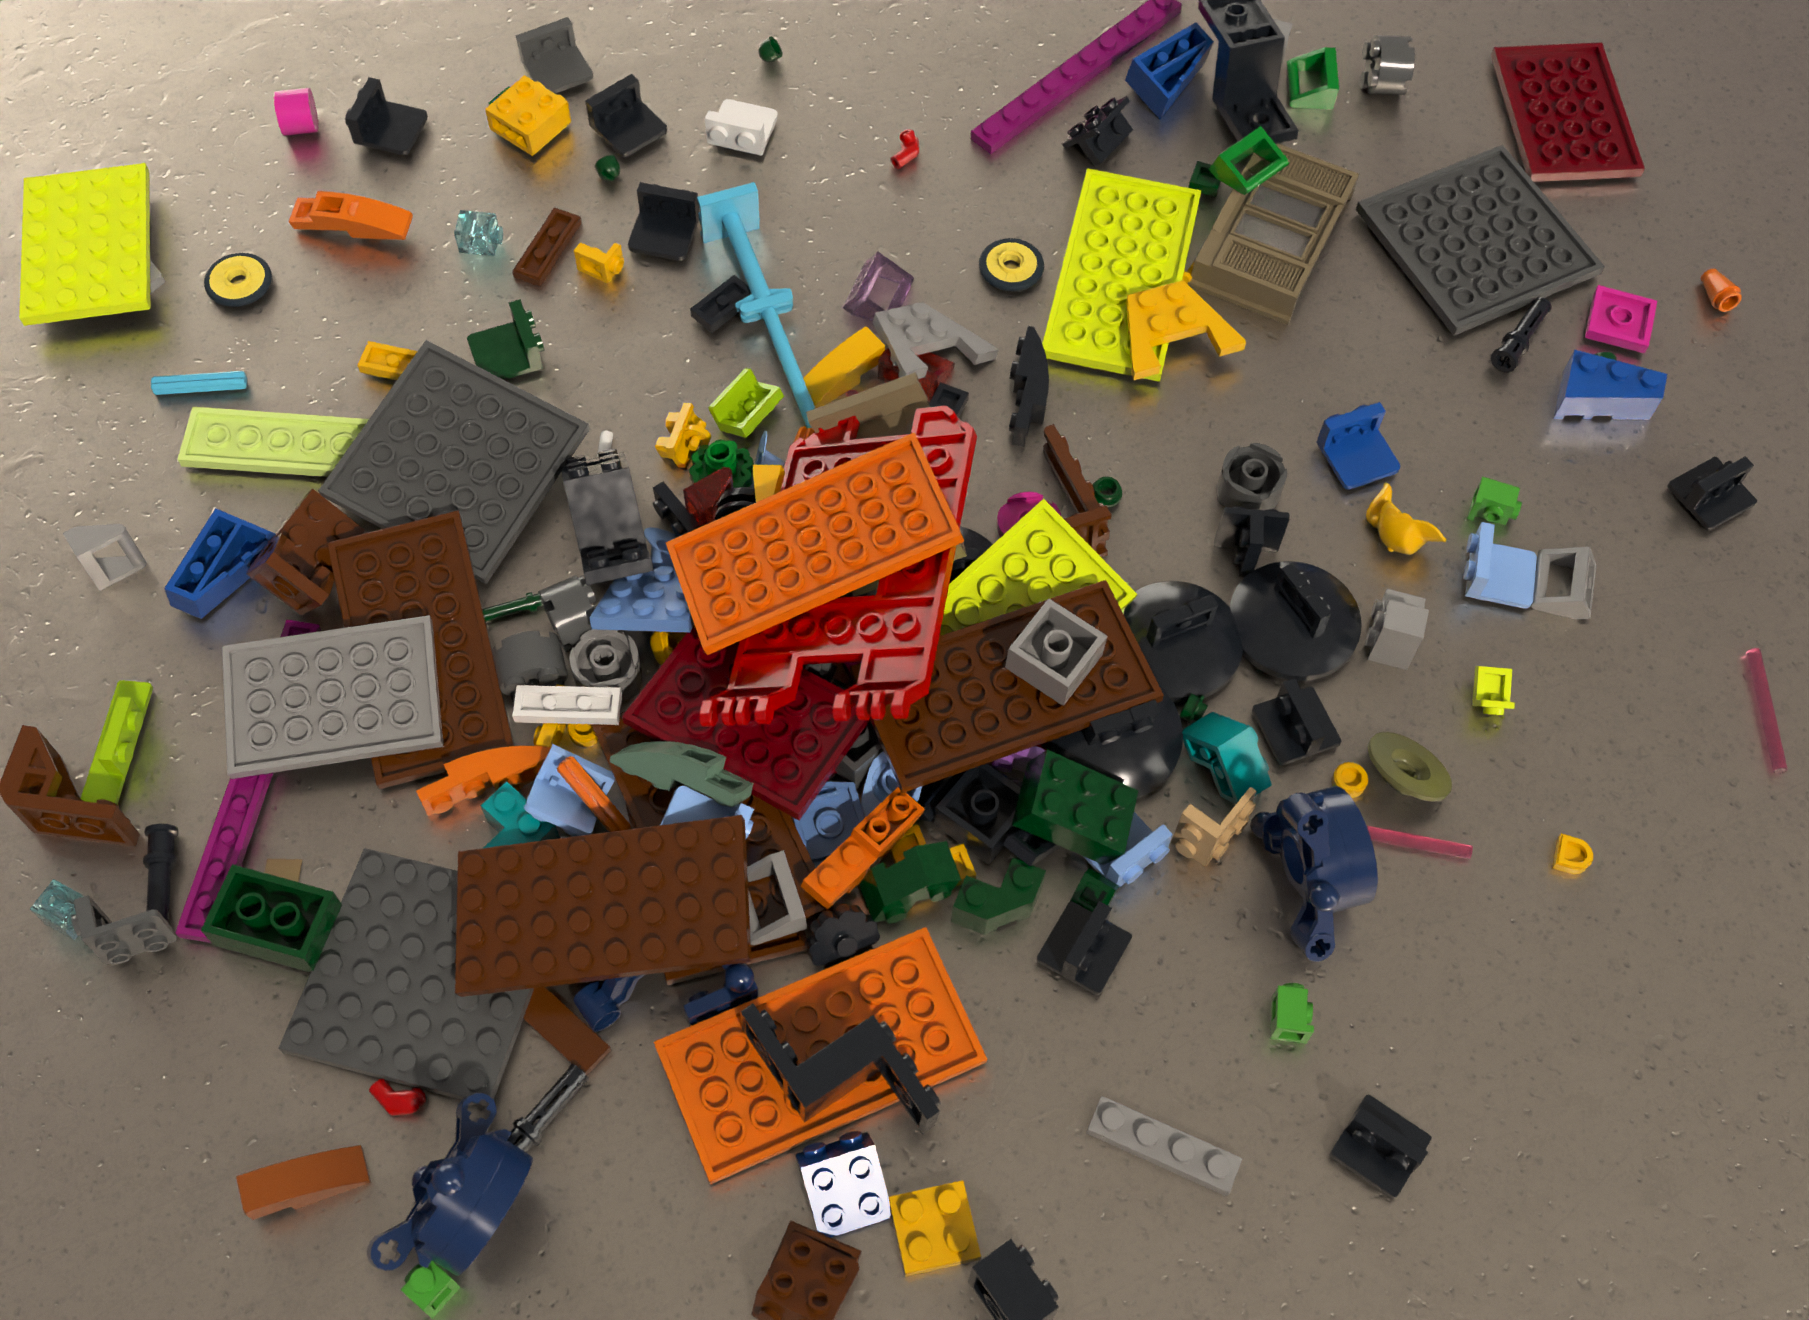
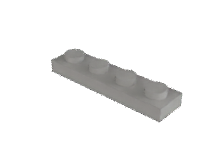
M1101 1096L1086 1134L1224 1196L1229 1195L1243 1159L1104 1096Z

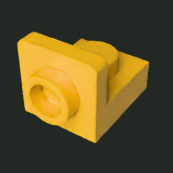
M581 242L574 249L577 270L607 284L623 268L624 258L620 244L614 243L606 254L596 247H590Z

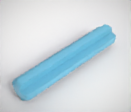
M244 371L167 375L151 378V389L155 395L241 390L247 388V376Z

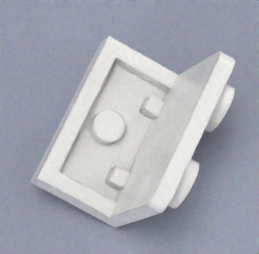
M726 99L723 101L719 112L709 110L705 117L707 143L762 156L778 118L777 111L767 107Z

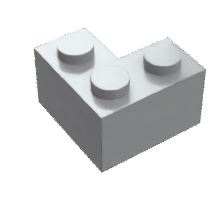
M1386 589L1382 600H1375L1371 612V618L1374 619L1373 627L1369 628L1365 640V646L1370 647L1367 660L1407 670L1424 638L1429 613L1428 609H1424L1425 598Z

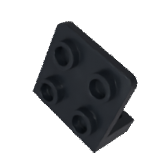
M633 74L628 75L585 100L589 126L621 157L630 156L667 133V125L642 102L639 80Z
M371 77L368 78L364 87L360 88L352 108L348 109L345 116V122L354 144L400 155H407L410 152L428 119L427 112L424 109L386 101L380 80Z
M640 182L637 189L640 211L628 241V249L635 253L678 261L684 260L699 222L698 193Z

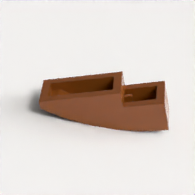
M361 1145L314 1153L236 1176L244 1214L252 1220L289 1207L297 1210L371 1183Z

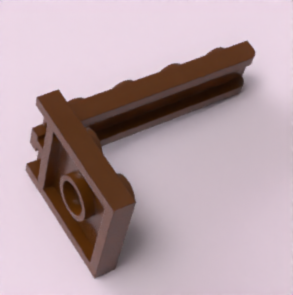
M1054 424L1046 426L1044 428V437L1047 443L1043 445V453L1076 511L1075 514L1064 518V520L1101 558L1108 556L1105 546L1106 540H1109L1110 530L1107 525L1112 514L1107 506H1104L1102 503L1098 504L1091 482L1084 479L1078 459L1076 457L1073 458L1069 452L1065 436L1058 433Z

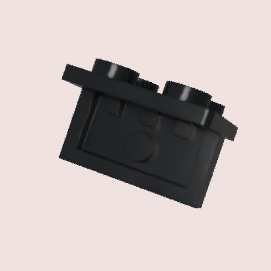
M1127 96L1119 100L1112 98L1101 108L1094 106L1084 114L1085 120L1074 125L1067 132L1069 137L1062 143L1064 148L1066 149L1078 143L1093 166L1101 164L1133 131V128L1121 113V110L1130 102Z
M1746 456L1734 463L1729 460L1724 464L1719 458L1712 457L1671 480L1667 485L1673 494L1708 531L1743 513L1757 503V499L1742 484V481L1754 466Z
M1240 506L1225 507L1215 535L1214 547L1235 549L1234 564H1239V577H1246L1255 570L1261 551L1278 552L1290 520V514L1274 509L1253 510Z
M1295 678L1282 683L1276 698L1256 704L1252 708V713L1278 764L1281 766L1338 747L1342 742L1315 689L1312 686L1300 689Z
M1070 901L1037 955V962L1093 994L1100 995L1130 943L1132 934L1108 921L1112 908L1099 901L1094 911L1091 912Z
M1366 1095L1331 1150L1330 1156L1390 1198L1395 1199L1411 1173L1421 1165L1428 1153L1426 1148L1432 1137L1371 1095Z

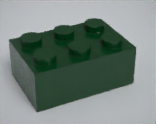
M1046 750L1027 763L1012 825L1104 865L1125 854L1139 790Z
M232 864L201 931L214 946L311 973L315 969L342 904L332 891Z

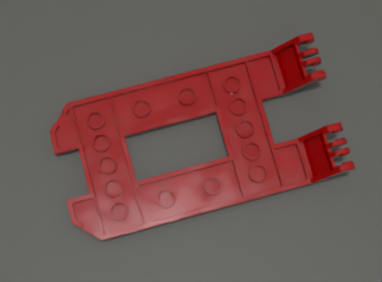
M948 406L917 408L911 433L915 432L960 529L977 435L974 428L966 421L960 420ZM856 416L838 421V426L827 430L818 428L819 433L814 432L805 440L800 437L790 445L784 466L785 475L781 491L909 434L856 439L860 425ZM956 546L879 579L876 595L836 598L739 641L728 688L703 700L699 714L701 726H715L720 712H722L721 719L725 726H734L735 723L738 725H748L751 719V712L754 710V718L757 724H771L774 711L796 699L803 665L844 662L862 663L858 682L835 696L833 718L836 722L848 721L851 717V709L855 705H857L856 716L860 721L869 720L870 716H872L873 720H882L886 714V706L891 704V715L894 719H907L910 705L929 693Z

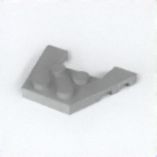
M923 302L876 312L872 322L885 347H889L891 352L890 360L893 366H898L900 370L899 378L915 372L918 379L926 376L928 366L917 356L920 354L956 346L976 365L995 360L999 351L998 348Z

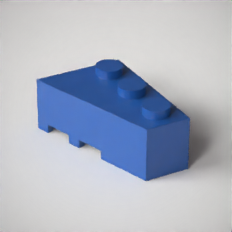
M1574 350L1562 374L1553 419H1563L1564 416H1582V419H1592L1594 416H1611V419L1650 420L1664 397L1667 374Z
M215 508L164 588L170 605L200 619L205 617L251 578L246 574L249 567L276 533Z

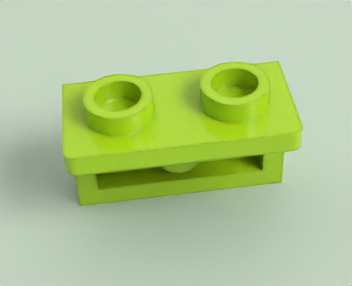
M744 368L709 406V411L720 431L747 438L760 422L773 411L784 395L780 387L758 382L753 371L749 368Z

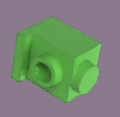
M1482 476L1473 494L1467 519L1474 520L1475 516L1489 522L1506 525L1509 519L1516 520L1522 502L1517 501L1520 488Z
M1298 983L1278 985L1271 998L1270 1039L1306 1044L1313 1035L1314 1025H1310L1313 1017V1003L1307 1002L1308 989H1305L1303 985Z
M431 1261L427 1269L419 1265V1263L415 1265L405 1277L404 1282L406 1284L401 1288V1291L433 1319L460 1289V1286L437 1264Z

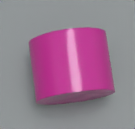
M310 88L274 92L276 117L283 136L318 132V115Z

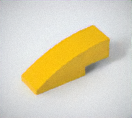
M867 326L834 348L804 376L803 379L815 408L828 404L860 384L861 375L885 361V345Z

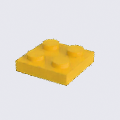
M963 1180L889 1197L892 1220L905 1277L981 1260L980 1248Z

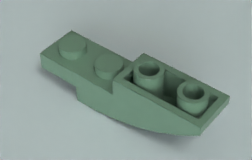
M668 741L638 743L613 754L609 761L622 768L625 773L637 775L651 782L658 789L669 791L682 783L690 789L713 798L718 804L732 808L750 797L753 783L723 769L726 756L685 743Z

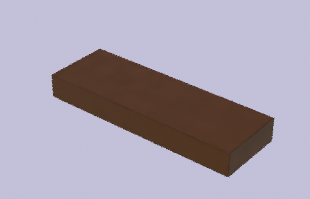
M554 207L513 269L514 278L541 287L582 224L581 216Z
M546 987L534 988L523 1020L570 1064L576 1065L588 1075L612 1051L611 1047Z

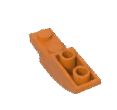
M318 191L315 198L297 197L288 222L294 229L347 231L352 238L405 240L413 214L395 205L367 197Z
M509 746L466 755L443 764L448 776L420 788L416 792L427 815L430 816L434 813L446 812L454 804L466 798H476L492 786L496 792L506 782L517 791H520L524 785L535 780L551 747Z
M898 786L853 829L851 835L803 880L801 887L828 910L845 893L849 894L863 880L868 871L889 853L923 814L925 808L906 792L901 793Z

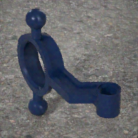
M747 964L722 965L725 970L724 981L728 989L736 993H742L751 988L754 982V973ZM645 975L606 979L603 984L599 981L591 983L575 995L573 1002L594 1032L601 1031L609 1027L620 1017L621 1011L618 1007L629 1000L638 980Z

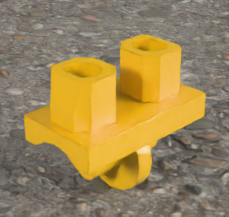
M683 403L680 412L668 413L665 422L666 428L671 435L670 437H658L655 445L659 455L662 458L673 459L678 468H686L692 452L696 451L698 446L709 445L711 440V434L705 429L706 422L694 413L692 403Z

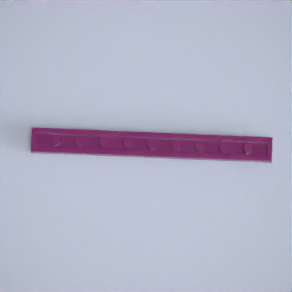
M1177 0L1146 1L971 130L970 139L991 155L1180 14L1182 4Z
M286 620L280 637L320 632L322 630L319 624ZM273 773L235 779L230 778L175 932L179 938L211 943L202 933L201 929L231 865H242Z

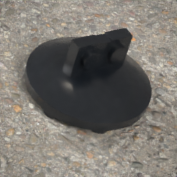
M1282 561L1257 568L1239 583L1229 605L1242 642V655L1257 669L1285 680L1295 678L1296 681H1310L1334 673L1351 658L1361 635L1360 610L1349 589L1331 573L1307 563Z
M1162 581L1136 590L1137 596L1125 607L1124 616L1159 686L1164 689L1173 702H1187L1191 693L1199 697L1204 695V698L1227 685L1236 673L1243 654L1242 642L1230 607L1213 592L1188 582Z
M1161 688L1164 694L1161 702L1157 703L1156 700L1099 718L1091 721L1088 728L1048 741L1046 744L1049 751L1139 790L1137 799L1161 786L1176 767L1183 745L1182 723L1175 704L1164 689Z

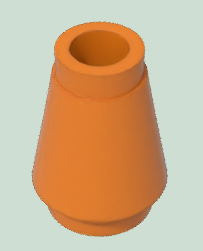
M1709 269L1701 276V282L1713 308L1719 309L1721 312H1727L1740 303L1742 299L1740 288L1718 272L1717 269Z

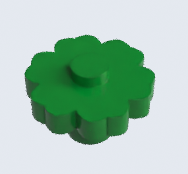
M719 439L710 445L700 446L698 451L692 455L693 466L689 469L690 479L697 491H706L709 499H718L723 492L732 488L751 486V473H753L754 461L747 449L737 448L735 441Z

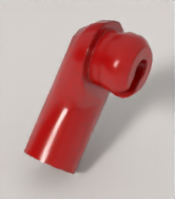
M912 129L903 130L899 135L902 141L900 143L901 151L890 159L896 169L902 168L919 154V140Z

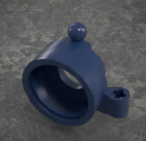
M1338 786L1306 794L1302 792L1295 793L1287 799L1281 800L1276 812L1257 813L1251 819L1250 824L1252 833L1263 839L1264 849L1272 854H1280L1288 881L1303 898V905L1291 926L1290 935L1305 956L1314 962L1327 959L1335 949L1333 913L1372 902L1378 885L1376 857L1366 823L1350 795Z
M475 1093L463 1098L459 1102L456 1109L455 1142L444 1159L430 1161L428 1165L418 1168L413 1174L412 1190L415 1205L403 1222L375 1236L369 1242L367 1258L369 1263L375 1268L387 1271L400 1267L412 1248L415 1247L419 1265L427 1269L431 1261L454 1275L459 1276L472 1264L495 1233L517 1197L529 1173L533 1157L507 1141L511 1132L506 1129L485 1134L496 1116V1105L489 1095ZM480 1102L483 1105L480 1111L485 1113L484 1117L472 1121L469 1118L472 1112L467 1110L468 1106H473ZM392 1240L394 1242L392 1250L396 1253L393 1260L386 1258L384 1263L379 1260L382 1253L377 1250L378 1246L381 1243L388 1245L389 1241Z

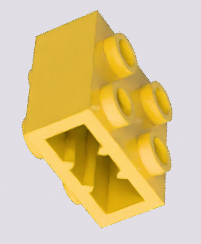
M525 75L485 108L490 130L531 156H534L571 123L568 101L563 96L556 95L546 89L540 82H535Z

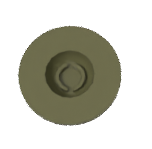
M1380 732L1370 739L1367 750L1373 765L1381 773L1383 780L1397 792L1431 802L1444 800L1452 790L1450 775L1438 758L1425 747L1408 737L1392 732Z

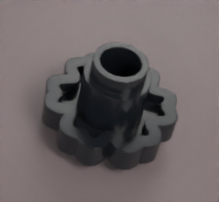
M840 904L834 911H823L818 916V919L814 920L810 925L813 935L809 936L805 941L808 956L814 965L821 966L825 970L874 949L872 945L876 944L880 939L877 924L872 916L864 914L858 905Z

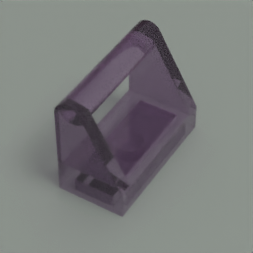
M877 251L863 264L842 308L851 315L873 321L876 312L885 311L868 298L877 278L899 283L887 308L889 310L902 306L914 281V277Z

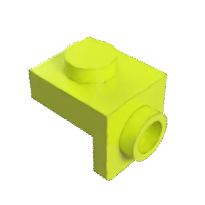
M1475 666L1472 706L1483 707V714L1504 715V709H1515V702H1510L1512 669Z

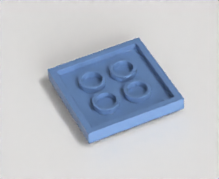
M660 566L653 568L654 571L614 579L589 617L591 628L597 630L690 633L694 622L675 568Z

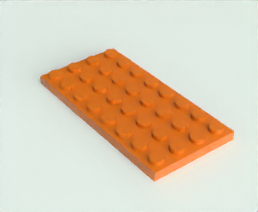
M914 432L666 542V546L700 642L706 654L709 655L965 541Z
M926 927L654 1041L655 1048L710 1185L899 1102V1099L881 1073L878 1072L804 1123L742 1030L740 1012L753 1003L759 1012L765 1009L771 1016L777 1027L774 1031L780 1044L785 1041L788 1042L798 1058V1061L795 1062L797 1066L872 1015L875 1016L879 1024L885 1021L896 1037V1041L893 1044L901 1055L906 1052L911 1057L918 1069L915 1076L923 1087L927 1084L933 1087L985 1064L988 1060Z

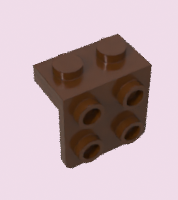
M791 1232L756 1292L751 1315L758 1320H834L858 1275L859 1264L855 1260L800 1232Z

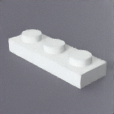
M517 685L512 717L514 722L619 725L622 691L621 688Z

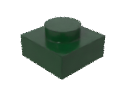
M1197 161L1188 188L1202 190V194L1216 197L1221 181L1216 179L1210 172L1211 164Z
M1088 868L1070 901L1093 912L1099 901L1110 906L1120 886Z

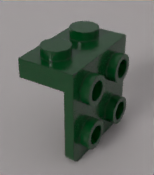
M521 299L508 302L513 322L479 331L467 337L476 366L503 380L543 369L539 353L545 351L539 333L533 334L532 329L536 328L531 310H524Z

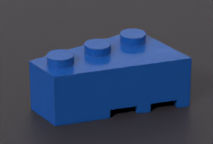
M1195 22L1133 58L1125 81L1161 120L1205 64L1214 41Z

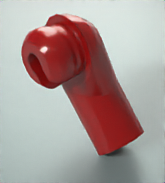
M384 1078L377 1080L369 1089V1092L387 1113L393 1116L413 1114L426 1103V1094L422 1089L415 1087L411 1090L394 1091Z

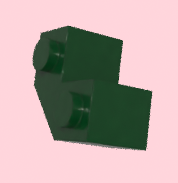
M947 841L914 846L902 852L905 859L887 867L886 863L882 862L868 871L859 885L869 914L875 922L885 920L887 923L899 922L907 917V913L916 901L931 899L932 902H937L951 895V891L961 878Z
M1012 858L1000 888L966 875L952 908L951 922L985 935L996 931L997 927L1015 920L1019 922L1029 918L1043 887L1046 870L1036 866L1030 867L1025 862Z

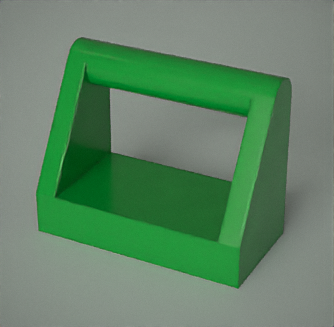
M1323 47L1287 61L1290 107L1334 109L1339 92L1336 48ZM1298 71L1319 72L1320 87L1300 94Z
M1260 126L1219 154L1209 170L1216 179L1239 193L1246 195L1288 166L1289 161ZM1253 152L1271 162L1247 180L1234 166Z

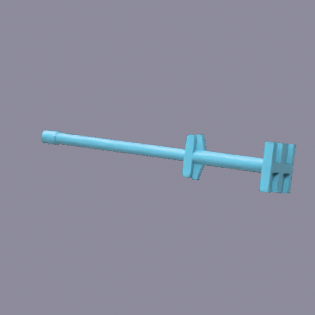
M752 182L697 197V202L700 207L698 216L701 224L700 236L705 244L727 237L730 238L751 291V295L735 303V308L737 312L740 311V318L743 323L764 320L807 428H812L808 422L806 412L816 408L778 317L779 314L790 312L793 309L791 289L768 288L746 233L760 229L759 195L756 184Z

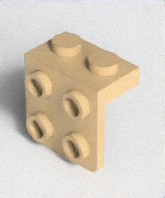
M1250 787L1220 825L1192 804H1189L1181 814L1171 843L1175 845L1180 854L1187 858H1193L1204 867L1207 866L1212 858L1218 861L1228 849L1232 836L1234 834L1238 836L1250 820L1248 817L1257 805L1253 802L1257 791Z

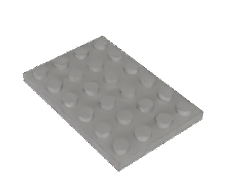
M430 615L222 646L227 774L231 779L444 747L433 621Z

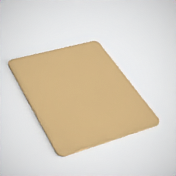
M267 859L264 873L299 882L302 860Z

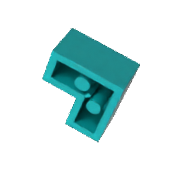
M1210 712L1183 729V742L1190 760L1210 769L1221 798L1237 804L1250 787L1257 791L1256 796L1272 786L1268 774L1269 765L1264 757L1261 756L1257 745L1258 736L1251 726L1215 712Z
M508 782L504 783L480 805L487 822L499 832L483 848L559 839L560 836L556 825L547 821H539L525 811L524 805L527 799Z

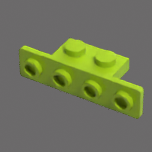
M118 681L80 798L83 801L96 803L97 800L103 799L118 804L153 691L151 683Z

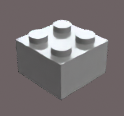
M1048 598L1009 647L1005 668L1064 706L1103 655L1108 636Z

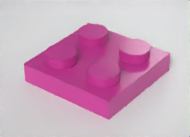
M1597 285L1593 294L1584 338L1645 354L1650 343L1657 300Z

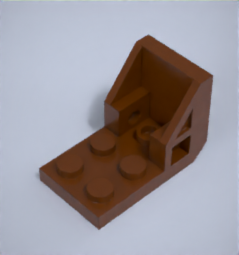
M311 489L251 564L246 574L299 615H303L321 606L330 595L335 579L327 543L361 535L365 532V529L314 489Z
M22 725L0 781V795L5 804L33 833L136 847L140 833L131 824L130 819L118 808L119 806L114 802L103 799L97 800L96 803L80 799L81 797L59 753L37 727Z

